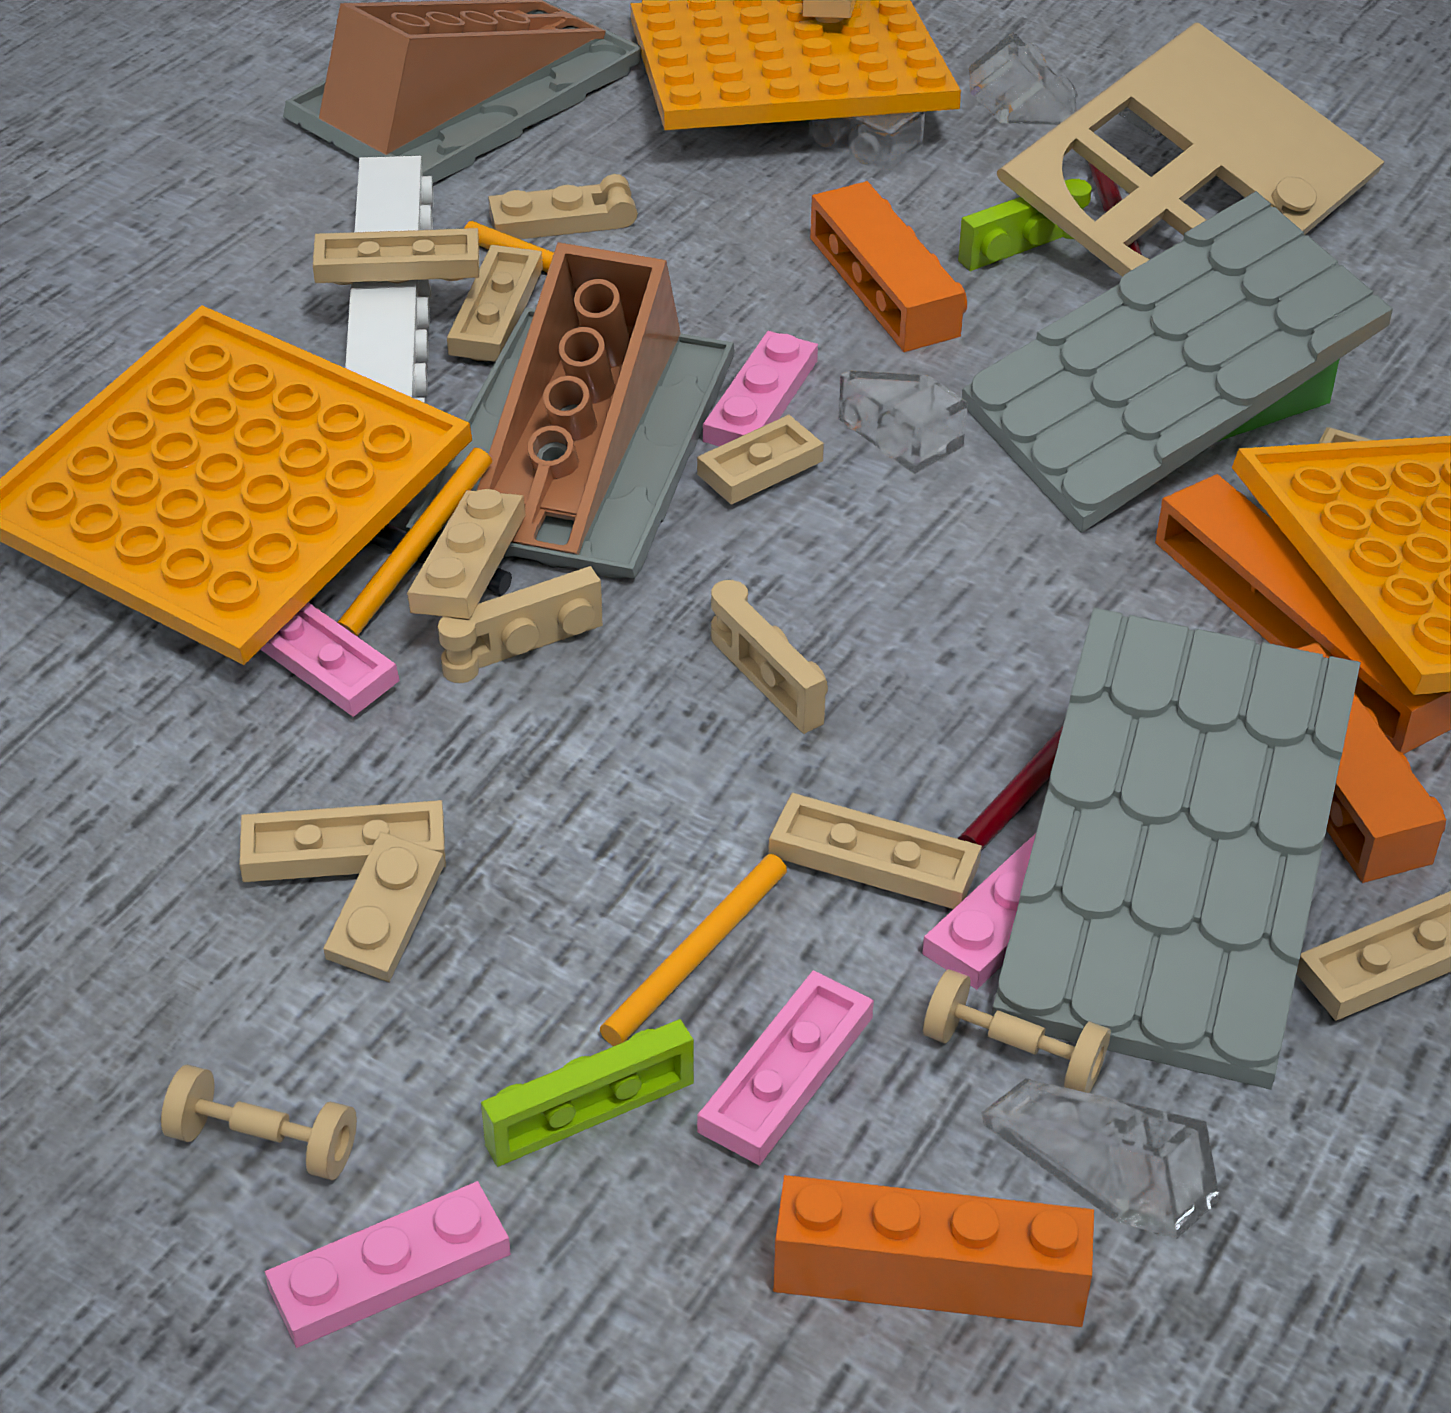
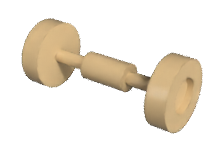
M947 969L934 990L926 1012L923 1026L924 1036L947 1043L958 1026L960 1019L988 1029V1037L1034 1055L1041 1049L1070 1060L1064 1089L1083 1097L1089 1095L1102 1067L1110 1041L1111 1029L1089 1021L1083 1028L1074 1047L1045 1036V1028L999 1010L992 1016L965 1006L970 990V977L951 969Z
M187 1064L182 1066L171 1080L161 1113V1127L163 1134L167 1137L191 1142L200 1134L209 1116L228 1121L230 1130L280 1143L286 1136L308 1142L306 1168L310 1175L335 1180L341 1174L348 1161L357 1126L356 1111L351 1106L331 1101L327 1102L320 1110L311 1128L289 1122V1114L241 1101H238L234 1107L213 1102L215 1083L214 1076L210 1070Z

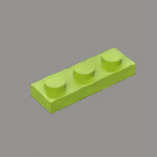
M678 1019L656 1029L640 1031L628 1041L592 1056L575 1058L564 1065L563 1068L527 1083L510 1085L497 1093L496 1096L481 1101L485 1147L497 1167L694 1084L693 1037L681 1019Z

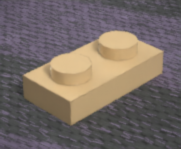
M787 415L698 456L697 475L732 505L823 462L824 443L792 416Z
M380 831L323 948L326 960L390 983L445 865L443 853Z

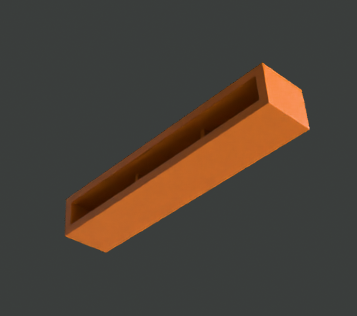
M1215 474L1162 498L1155 543L1270 644L1295 649L1319 643L1329 658L1333 656L1361 662L1354 693L1364 707L1373 711L1380 729L1397 751L1405 754L1451 730V691L1413 695L1287 536L1280 530L1275 521L1248 500L1244 494L1237 491L1221 476Z

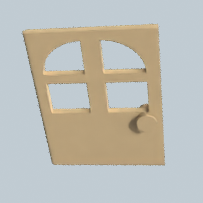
M1196 22L998 169L997 176L1001 182L1123 277L1126 273L1150 260L1133 251L1128 246L1161 219L1183 236L1185 232L1206 221L1205 218L1185 204L1184 201L1215 176H1218L1244 197L1257 191L1271 203V207L1277 208L1299 227L1305 235L1379 173L1384 161L1203 25ZM1126 107L1184 150L1183 153L1152 177L1094 133ZM1071 149L1129 193L1127 197L1096 221L1080 208L1065 184L1062 161Z

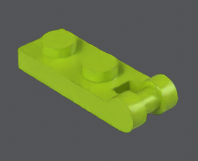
M1081 179L1065 180V184L1073 199L1084 211V208L1090 203L1091 185ZM1018 197L962 217L958 262L969 271H973L1062 237L1066 239L1074 238L1022 197Z

